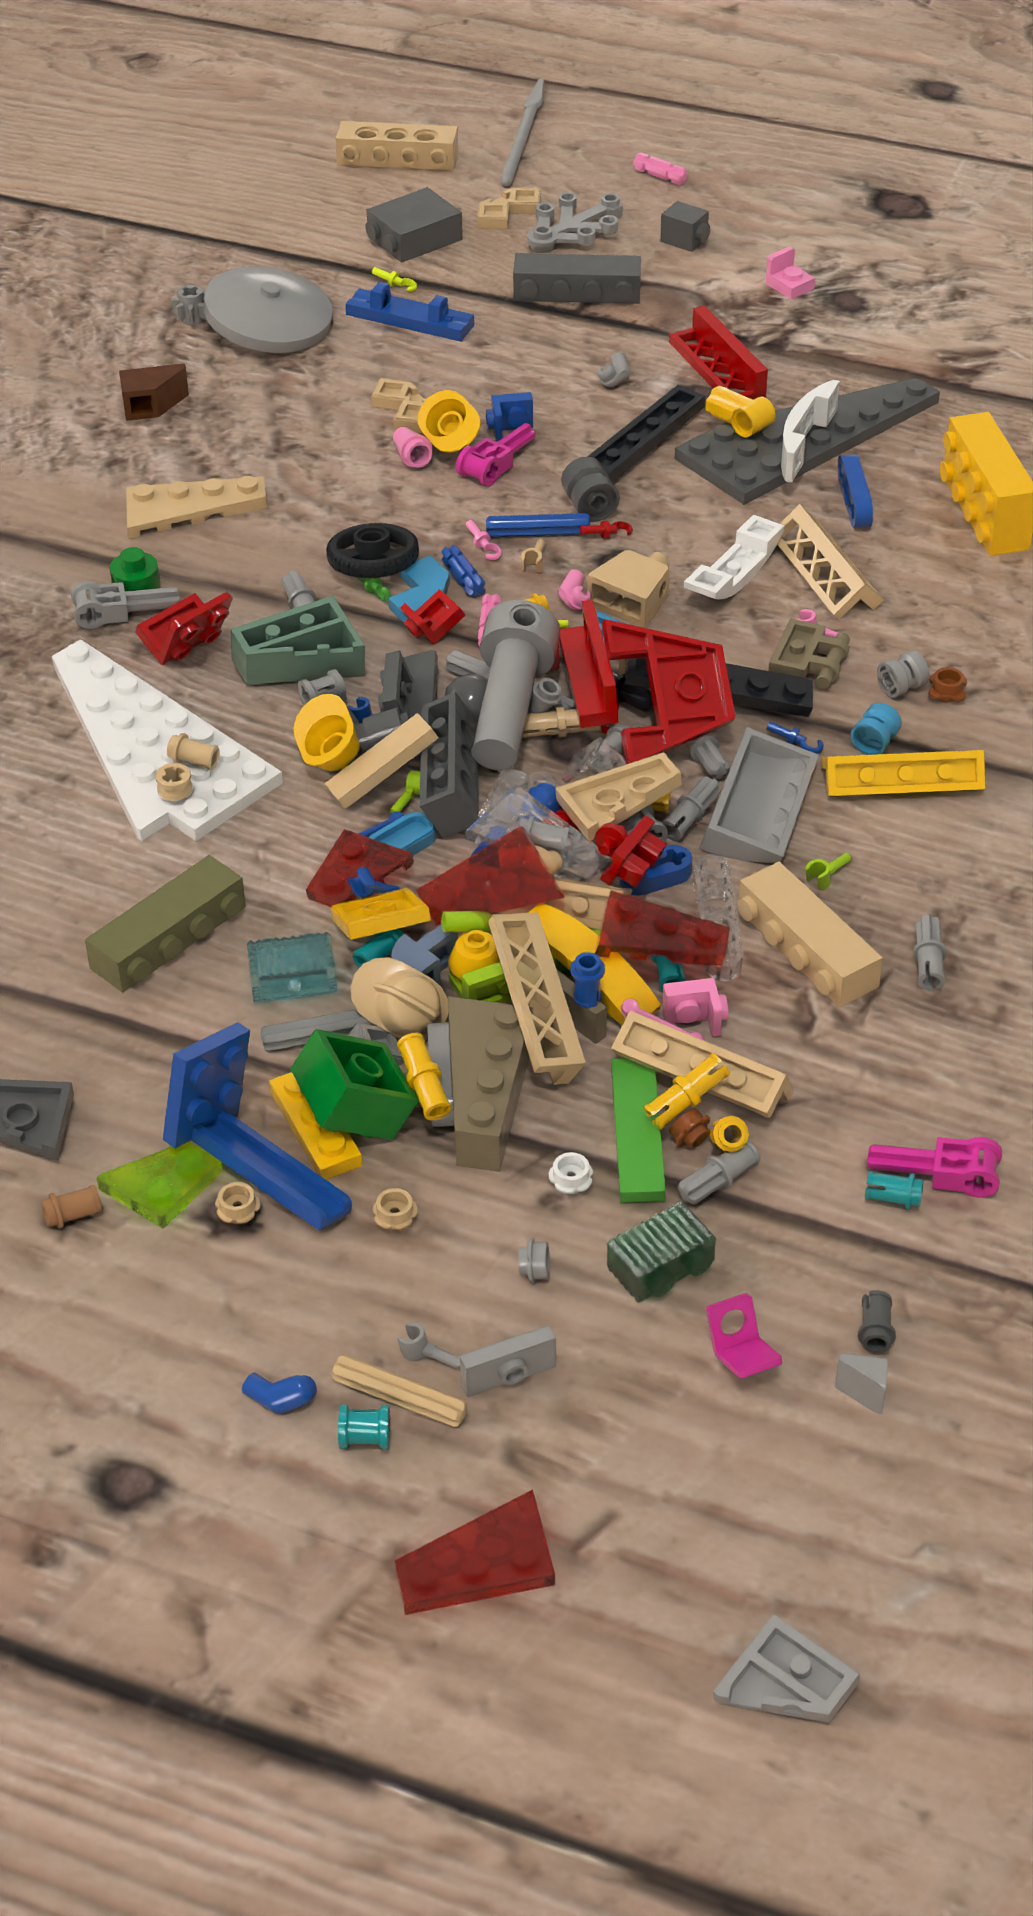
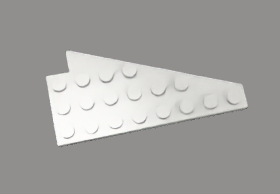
M83 640L76 641L52 656L53 666L138 840L141 842L169 823L194 841H197L283 784L282 772ZM180 733H185L189 739L210 745H218L220 755L217 765L213 770L184 761L180 763L186 765L191 771L193 789L188 797L178 801H169L159 796L155 778L156 772L163 765L174 763L173 759L167 756V746L172 735L179 736Z

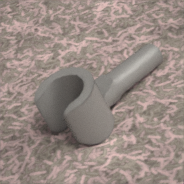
M410 1322L405 1325L408 1337L411 1340H405L401 1337L397 1338L404 1358L409 1361H417L426 1356L460 1370V1357L428 1342L424 1327L421 1324Z

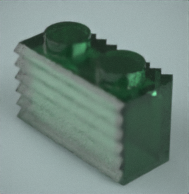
M679 1201L675 1206L671 1205L668 1210L664 1209L661 1214L656 1213L653 1218L649 1217L646 1222L641 1221L638 1226L634 1225L631 1230L626 1229L623 1234H618L616 1238H611L607 1242V1267L609 1272H612L614 1277L618 1278L620 1284L624 1285L625 1290H629L630 1295L634 1296L636 1302L639 1303L652 1295L654 1297H661L673 1288L675 1282L690 1274L692 1276H699L710 1268L715 1260L716 1237L682 1201Z

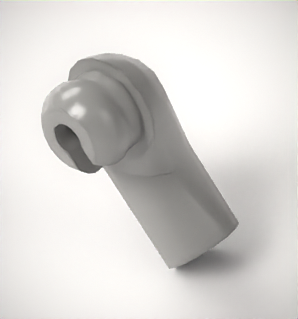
M621 352L613 354L611 364H605L606 369L604 371L600 367L597 373L601 380L600 383L605 387L611 388L621 383L630 375L626 355Z

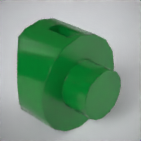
M130 547L124 549L110 564L111 583L123 582L125 591L161 588L156 558L151 554L145 553L140 548Z

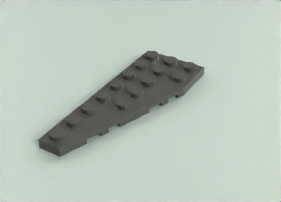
M915 377L839 395L837 411L827 427L813 425L806 435L804 462L796 477L939 403L940 391ZM794 406L775 410L776 418L772 425L746 438L739 436L730 423L725 422L675 447V460L745 505L787 483L784 480L781 468L783 431L787 417Z

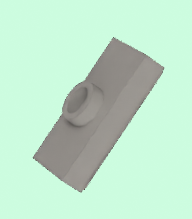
M544 1326L462 1354L460 1356L461 1386L466 1396L470 1397L505 1384H516L525 1377L556 1367V1338L550 1326Z

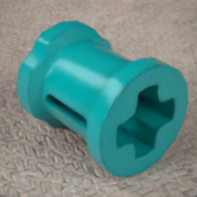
M340 1404L338 1416L339 1449H347L349 1444H379L381 1449H389V1405H381L380 1409L377 1410L350 1409L348 1404Z

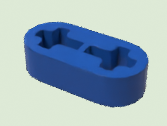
M679 845L666 846L659 860L653 867H649L646 875L636 888L619 878L620 888L632 889L631 895L640 896L681 884L691 877L692 854L687 848Z

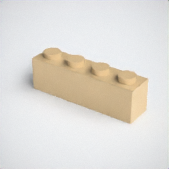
M780 861L740 880L737 907L743 919L748 922L750 921L764 935L769 944L776 946L789 959L795 969L801 970L815 984L818 991L823 995H827L839 1008L879 987L883 957Z

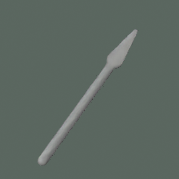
M543 78L537 81L524 103L525 111L501 177V184L505 187L512 184L537 109L543 103Z

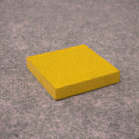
M408 888L348 901L330 907L333 921L350 940L431 921L429 907Z

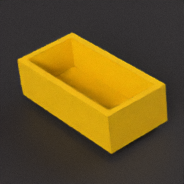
M989 412L949 417L948 432H945L943 435L945 456L944 461L940 463V476L942 481L946 482L951 489L953 500L961 506L965 520L970 522L974 528L978 542L983 543L990 556L1030 550L1033 535V481Z

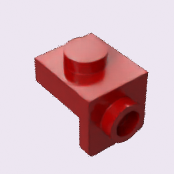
M440 589L416 611H413L406 603L400 607L407 617V620L403 622L406 628L417 639L423 635L433 645L466 616L462 609Z

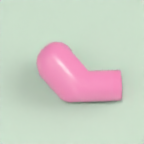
M575 569L567 574L558 589V596L571 610L580 611L582 610L581 601L590 600L591 594L589 590L585 594L581 592L584 588L582 584L585 577L581 571Z

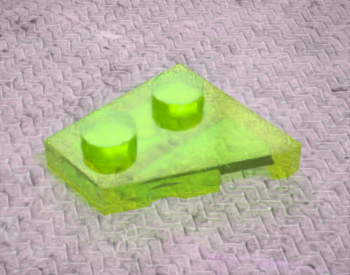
M187 1142L177 1148L169 1147L101 1173L96 1179L100 1191L164 1229L223 1171L220 1160L196 1145Z

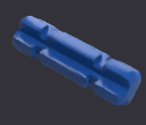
M452 545L450 548L445 547L442 550V561L460 585L464 587L463 589L470 597H476L478 594L483 595L486 591L484 588L485 581L466 556L463 555V552L456 545Z

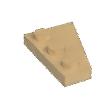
M663 752L555 788L556 800L588 842H590L603 824H619L681 786V772Z

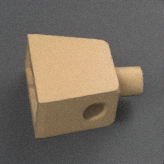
M625 550L588 574L587 591L589 590L594 607L645 628L668 597L670 575L668 559L660 552H653L649 557H646L634 551Z

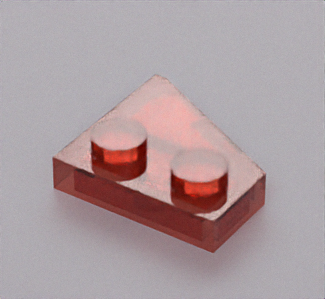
M344 829L307 886V897L309 900L328 907L357 900L358 898L347 879L358 877L356 871L359 868L368 867L375 881L385 884L384 878L398 868L402 867L406 871L412 867L414 863L413 855L411 852Z

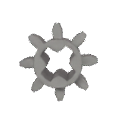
M186 285L179 289L177 298L171 299L172 312L177 314V320H181L189 326L199 325L205 321L206 317L203 308L205 290L202 291V288L196 285Z

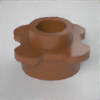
M945 667L937 670L935 674L930 676L929 682L932 684V688L929 689L928 695L931 698L945 702H959L966 698V692L963 690V687L967 685V679L961 671Z

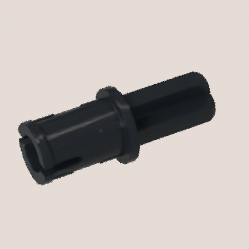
M612 671L616 684L617 703L625 702L643 712L650 711L653 706L651 690L624 684L625 674L619 675Z

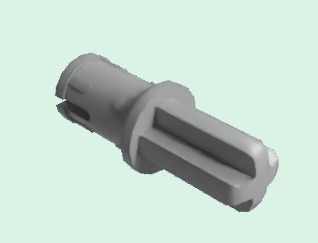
M290 570L287 575L282 576L281 584L289 597L288 605L290 609L316 601L314 591L307 588L302 576L298 575L295 570Z
M706 734L687 743L690 747L691 757L695 761H700L713 779H721L724 774L729 772L730 765L718 750L719 742L716 737Z
M702 777L688 794L681 795L678 798L677 807L661 822L667 830L671 826H675L667 836L668 839L679 841L695 821L698 822L704 818L705 809L720 793L719 782L715 778Z
M925 914L916 923L917 944L913 949V955L916 961H918V985L924 990L933 991V977L936 980L937 990L945 984L943 960L947 955L946 946L942 943L941 921L938 917H930L929 914Z
M747 1140L744 1147L738 1151H726L719 1157L710 1156L705 1161L704 1167L678 1184L677 1189L681 1194L682 1200L685 1203L697 1204L719 1188L728 1189L732 1185L733 1179L759 1164V1153L755 1146Z

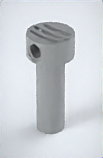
M509 600L493 607L486 618L480 643L481 657L487 666L490 667L471 752L472 757L477 763L489 769L503 770L515 765L535 678L550 671L555 661L560 637V624L553 613L542 605L530 601Z

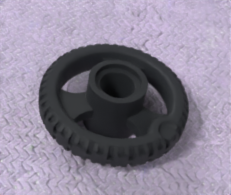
M368 523L349 527L334 535L327 544L326 554L330 566L342 574L358 578H379L397 574L414 564L419 556V544L416 536L403 527L387 523ZM390 542L399 544L403 546L405 549H392L390 548ZM352 545L355 546V548L346 549V548H348V547H350V546H352Z

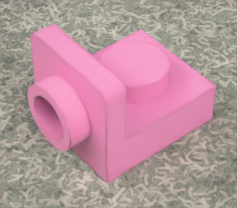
M790 246L768 256L766 284L789 299H793L813 290L815 277L794 265L795 249Z
M714 978L663 984L662 1014L665 1021L671 1024L707 1020L711 1036H721L722 1020L728 1019V1004L725 994H718Z

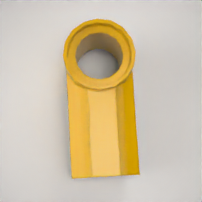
M717 386L712 389L709 398L706 400V411L710 412L712 416L730 423L735 432L741 437H749L775 422L776 412L774 406L765 397H758L752 400L725 387Z

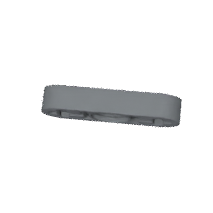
M449 1022L427 1023L428 1052L432 1062L440 1067L442 1072L440 1082L446 1098L452 1107L447 1116L438 1120H432V1127L454 1126Z

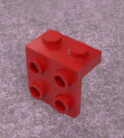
M225 592L204 604L198 595L194 593L138 624L135 633L161 665L172 659L180 661L195 646L202 642L205 645L210 644L222 633L221 627L229 615L228 609L233 597L228 592Z

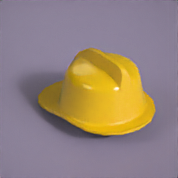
M444 390L431 395L421 405L418 413V425L422 433L438 450L452 453L465 448L475 439L481 427V418L478 412L461 394L456 391Z
M333 694L319 695L305 704L298 713L293 727L294 736L302 758L307 765L318 766L323 770L333 772L340 769L343 770L357 756L360 749L357 733L348 708L339 696Z

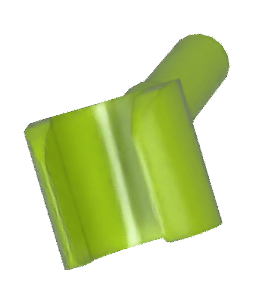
M410 771L408 773L406 789L392 806L390 813L401 812L415 794L420 795V771Z
M845 852L830 863L823 859L811 860L806 865V880L811 881L812 878L818 876V888L822 890L827 889L831 884V875L851 861L850 854Z

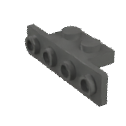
M400 650L386 653L385 668L380 672L383 692L378 696V703L381 712L398 706L402 713L408 711L411 717L416 713L422 717V706L434 701L436 697L438 655L435 650L406 657L402 656Z

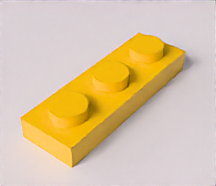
M292 1072L269 1080L270 1093L318 1175L327 1180L362 1167V1154L349 1132H333L321 1128L309 1103L300 1091V1087Z

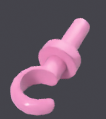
M473 520L467 521L466 526L474 536L473 543L477 548L482 547L485 551L492 550L496 552L495 554H486L487 560L499 559L502 554L501 548L497 544L491 543L490 535L486 531L481 532Z

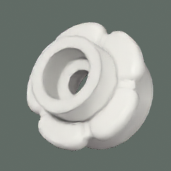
M573 1152L564 1153L555 1159L553 1167L549 1171V1180L551 1183H555V1188L559 1192L575 1194L583 1192L592 1184V1178L590 1177L593 1175V1170L583 1155Z

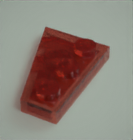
M610 890L605 904L595 954L599 957L609 958L611 952L629 953L632 960L645 961L648 955L667 956L673 963L721 966L726 955L730 927Z
M533 1489L396 1559L395 1572L405 1615L554 1586L555 1571Z

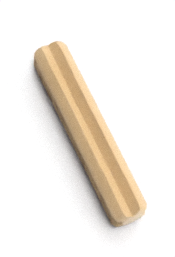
M343 1354L338 1357L333 1366L334 1381L447 1425L459 1427L466 1416L467 1402L464 1399Z

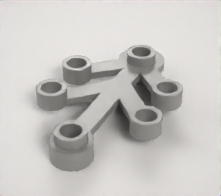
M572 192L561 193L559 195L560 223L550 227V221L554 219L553 204H538L536 206L538 226L528 232L527 241L533 251L540 253L552 251L556 243L591 245L595 242V232L614 234L618 231V219L622 216L623 202L620 200L619 195L606 193L601 197L597 206L573 216V210L577 207V195ZM600 217V222H589Z

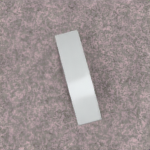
M831 380L816 387L802 397L789 413L783 431L781 459L782 474L785 481L792 483L803 465L805 437L813 425L827 427L836 413L840 381Z
M756 515L751 516L736 531L735 544L711 567L700 565L684 581V588L718 600L726 599L736 594L753 579L766 563L784 533L785 526Z

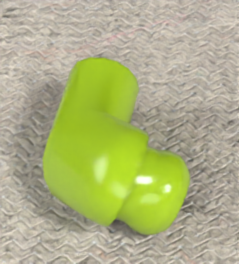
M444 911L441 920L442 931L444 933L480 930L491 934L488 920L492 915L485 911Z

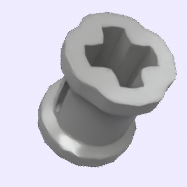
M336 669L329 670L324 677L312 681L303 679L298 683V691L303 706L311 699L327 692L339 695L343 701L347 699L345 683ZM327 689V691L318 693L320 690Z

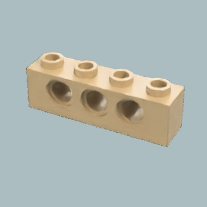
M341 121L336 135L337 165L454 171L458 156V126Z

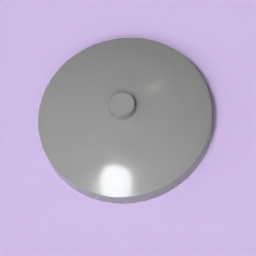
M245 266L231 269L216 276L208 284L205 291L203 308L205 317L211 327L227 340L252 350L270 353H288L304 350L323 340L331 326L332 305L324 291L307 278L284 269L267 266Z

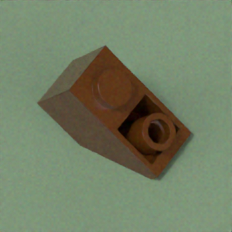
M185 363L119 371L126 421L160 417L189 395Z

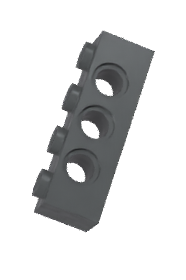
M456 691L422 706V718L433 729L438 739L421 752L419 807L442 838L457 832H464L478 824V763L472 757L471 752L477 721Z

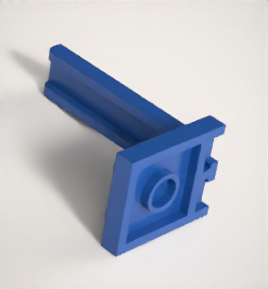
M237 1022L173 1053L163 1141L173 1148L193 1141L319 1231L351 1213L352 1201L346 1193L236 1118L239 1114L245 1065L248 1058L250 1030Z

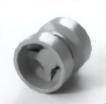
M915 650L900 655L898 660L890 659L882 662L877 667L879 685L883 692L891 698L905 694L908 688L917 689L929 682L930 673L927 662Z

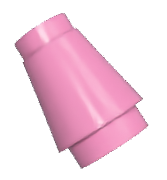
M400 427L395 431L393 441L405 465L420 468L429 463L432 458V444L428 438L407 427Z

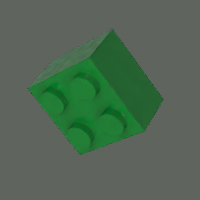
M315 1029L290 1068L300 1087V1091L305 1096L315 1115L316 1121L321 1128L329 1131H343L360 1134L367 1138L378 1137L393 1140L419 1102L413 1089L408 1086L406 1077L390 1049L383 1042Z

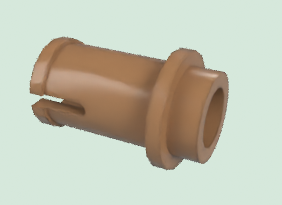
M95 1185L60 1196L50 1193L48 1195L49 1199L41 1201L42 1212L47 1226L56 1225L58 1229L64 1227V1222L94 1213H102L101 1201Z

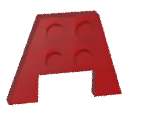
M604 619L601 625L607 660L645 657L657 726L626 728L621 731L626 764L663 752L666 753L734 721L736 716L722 645Z

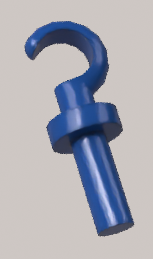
M771 721L767 726V731L788 739L787 743L792 745L797 743L800 745V748L815 754H819L823 750L824 745L821 740L817 741L818 747L816 748L808 746L806 744L807 737L799 734L800 729L794 727L791 731Z

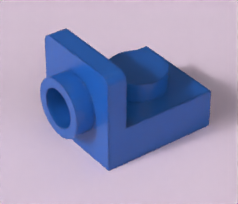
M531 392L491 395V409H486L487 430L493 429L495 441L503 438V430H515L524 423L530 424L531 428H533V398Z

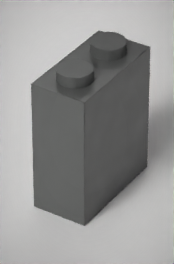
M428 187L366 209L367 223L365 229L368 237L401 263L463 240L462 212Z

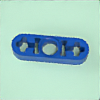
M858 454L839 455L838 480L853 528L871 527L873 522L872 499Z

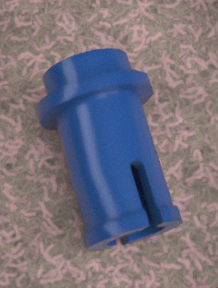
M581 953L571 964V975L575 978L573 1000L578 1006L584 1008L595 1007L597 1001H601L600 979L605 974V965L600 957L594 953Z

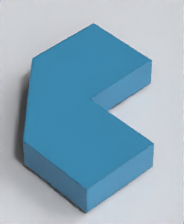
M431 555L415 561L409 568L400 572V577L412 589L388 598L389 609L402 622L406 621L407 617L400 607L406 603L413 611H416L439 589L444 593L447 592L450 584L449 572Z

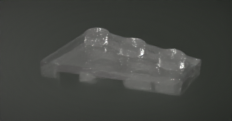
M517 784L467 829L464 839L476 844L481 840L500 848L498 853L501 854L504 851L523 847V843L516 842L521 818L529 819L530 816H534V821L569 828L563 854L559 853L563 861L562 868L553 876L590 882L607 865L610 858L609 856L601 855L595 843L592 841L588 842L582 833Z

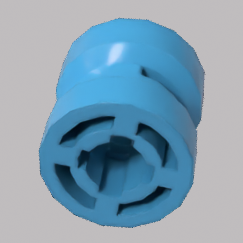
M872 704L851 731V740L854 746L866 755L882 754L889 745L890 739L894 738L902 726L899 713L888 704Z

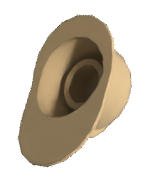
M390 957L375 958L364 963L354 974L350 989L351 1000L357 1012L369 1022L401 1039L410 1033H420L426 1041L428 1040L427 1023L446 1022L449 1009L448 999L443 988L432 978L404 962Z

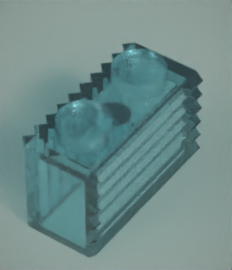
M330 933L300 934L298 937L292 935L290 938L284 936L281 939L277 937L265 938L262 940L258 939L256 942L250 940L247 943L253 1002L337 993L336 969Z

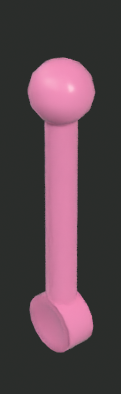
M626 999L621 1005V1013L625 1017H627L629 1011H633L704 1040L699 1032L689 1033L640 1009L639 1004L634 999Z

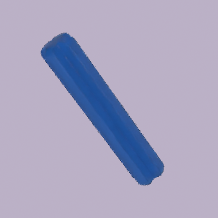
M587 513L489 516L486 519V532L490 537L580 534V526H590V517Z

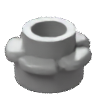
M534 1238L529 1239L527 1247H519L518 1254L520 1275H528L531 1284H535V1279H549L550 1276L548 1242H535Z

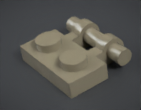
M790 618L769 661L768 671L806 678L808 673L817 675L816 685L821 689H827L837 679L841 670L839 664L846 659L849 653L848 644L850 637L845 633H838L836 637L826 636V626ZM817 653L825 654L826 657L817 656Z

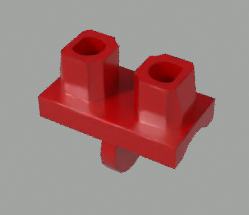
M645 815L629 835L624 826L614 823L603 824L597 830L594 839L599 853L603 856L612 857L613 861L602 874L601 881L610 886L619 877L634 888L638 886L649 867L655 865L667 846V843L650 833L655 823L654 820Z

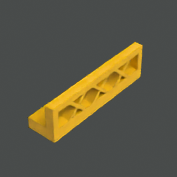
M984 750L821 757V768L826 769L827 796L985 789Z

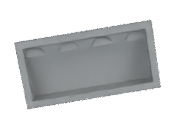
M746 727L699 849L741 861L781 862L819 755Z

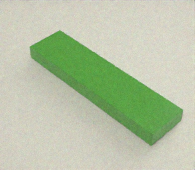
M612 1058L611 1077L620 1203L664 1202L666 1190L661 1130L652 1122L653 1119L659 1116V1111L653 1116L648 1117L643 1109L646 1104L651 1103L658 1097L656 1071L626 1058Z

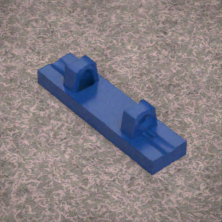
M377 282V285L371 291L359 288L354 296L345 304L346 315L460 342L474 327V314L449 309L447 297L435 295V298L429 304L391 296L390 284Z

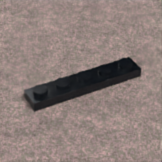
M677 385L587 457L597 459L604 467L609 479L613 482L705 407V395Z
M645 657L625 660L624 684L650 689ZM726 663L733 704L809 718L813 709V679Z

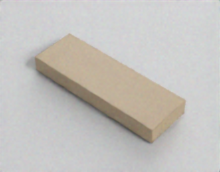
M416 713L324 784L342 807L347 809L434 743L438 736L428 723Z

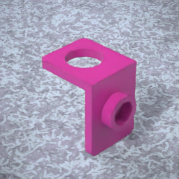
M744 1293L707 1306L706 1313L714 1354L736 1376L745 1378L783 1364L781 1355L759 1337L753 1300L749 1294ZM731 1310H741L744 1314V1323L741 1329L733 1334L723 1333L721 1329L723 1316Z

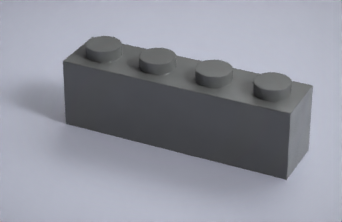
M515 253L513 301L640 304L641 256Z

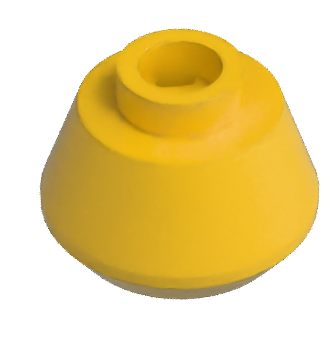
M472 930L462 934L457 939L448 958V966L451 973L460 980H462V974L500 962L493 936L480 930Z

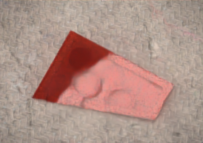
M519 826L416 890L420 899L429 907L430 916L436 926L442 924V913L444 911H485L493 914L565 898L524 826Z

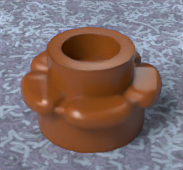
M696 1108L685 1112L669 1129V1132L675 1138L674 1144L678 1147L686 1144L689 1149L699 1146L710 1134V1131L707 1129L710 1117L708 1115L702 1116Z

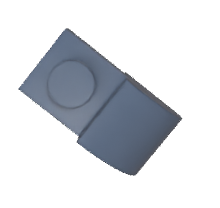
M441 924L433 931L425 933L417 942L404 934L393 946L391 957L427 975L441 986L440 972L448 967V958L458 939V932L444 933Z

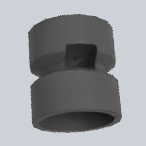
M593 457L575 459L562 472V487L578 513L589 514L590 522L601 521L614 513L620 501L619 491L597 459Z

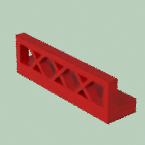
M705 305L693 308L692 328L669 334V343L712 388L722 386L729 390L731 388L742 390L745 392L738 394L752 400L758 397L766 398L768 369ZM696 340L699 344L695 345L685 342ZM699 356L713 358L714 361L700 359ZM718 372L729 374L730 377L715 375L714 373Z
M593 599L581 601L583 626L560 629L559 644L580 728L619 723L616 684L610 662L607 660L606 648Z

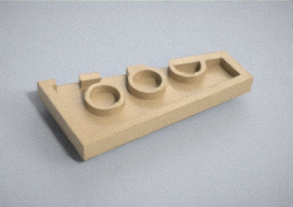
M243 476L220 480L211 478L205 481H175L169 484H139L126 487L128 538L141 537V530L155 527L157 533L171 530L172 523L190 520L192 525L202 523L211 514L219 513L222 517H228L267 508L264 476Z

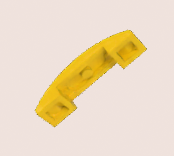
M539 903L528 912L539 913L552 956L570 971L572 962L581 953L590 952L600 957L605 965V974L600 979L601 1003L607 1006V1013L619 1024L623 1025L626 1019L621 1013V1005L626 999H634L639 1004L640 1009L653 1015L660 1010V1002L639 974L613 947L590 928L563 911L543 903Z

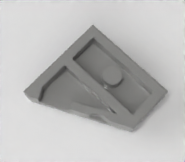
M773 1614L714 1689L713 1696L714 1700L722 1705L830 1723L860 1683V1674Z

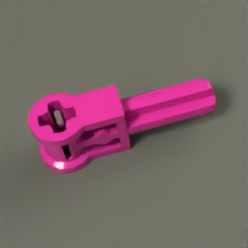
M524 423L498 442L484 438L474 446L465 447L457 458L456 472L464 477L470 475L477 478L484 486H492L501 474L513 467V453L535 439V431L532 430L530 424Z
M937 1137L936 1150L874 1144L868 1149L867 1164L870 1169L933 1175L932 1189L961 1191L969 1196L982 1198L992 1196L998 1191L1000 1180L996 1174V1167L1002 1159V1148L996 1141L985 1137H974L968 1140ZM980 1150L984 1151L983 1159H979ZM978 1175L982 1176L981 1184H977Z

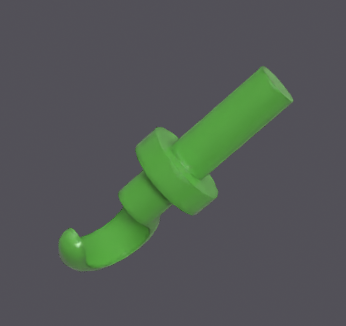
M356 577L364 583V588L367 592L371 594L376 593L382 601L388 602V598L392 597L389 589L382 586L380 578Z

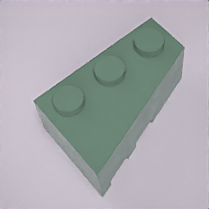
M334 596L231 629L232 661L247 685L291 682L303 679L315 680L326 676L327 672L332 669H336L342 678L364 676L365 645Z

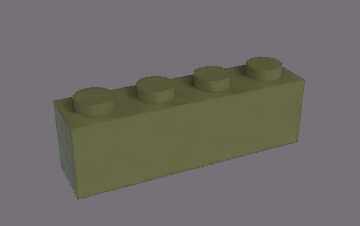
M211 855L206 856L87 937L85 945L90 969L120 992H125L245 908L243 877Z

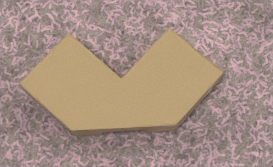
M510 188L502 192V197L494 201L489 198L480 202L477 229H508L509 213L536 214V206L541 203V189Z
M380 378L371 395V406L398 410L394 418V429L407 427L414 432L422 433L418 425V413L421 405L427 398H423L419 394L418 388L411 382Z

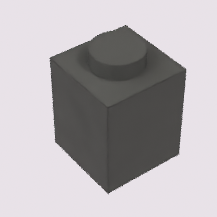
M676 201L661 214L660 242L693 252L709 237V211Z

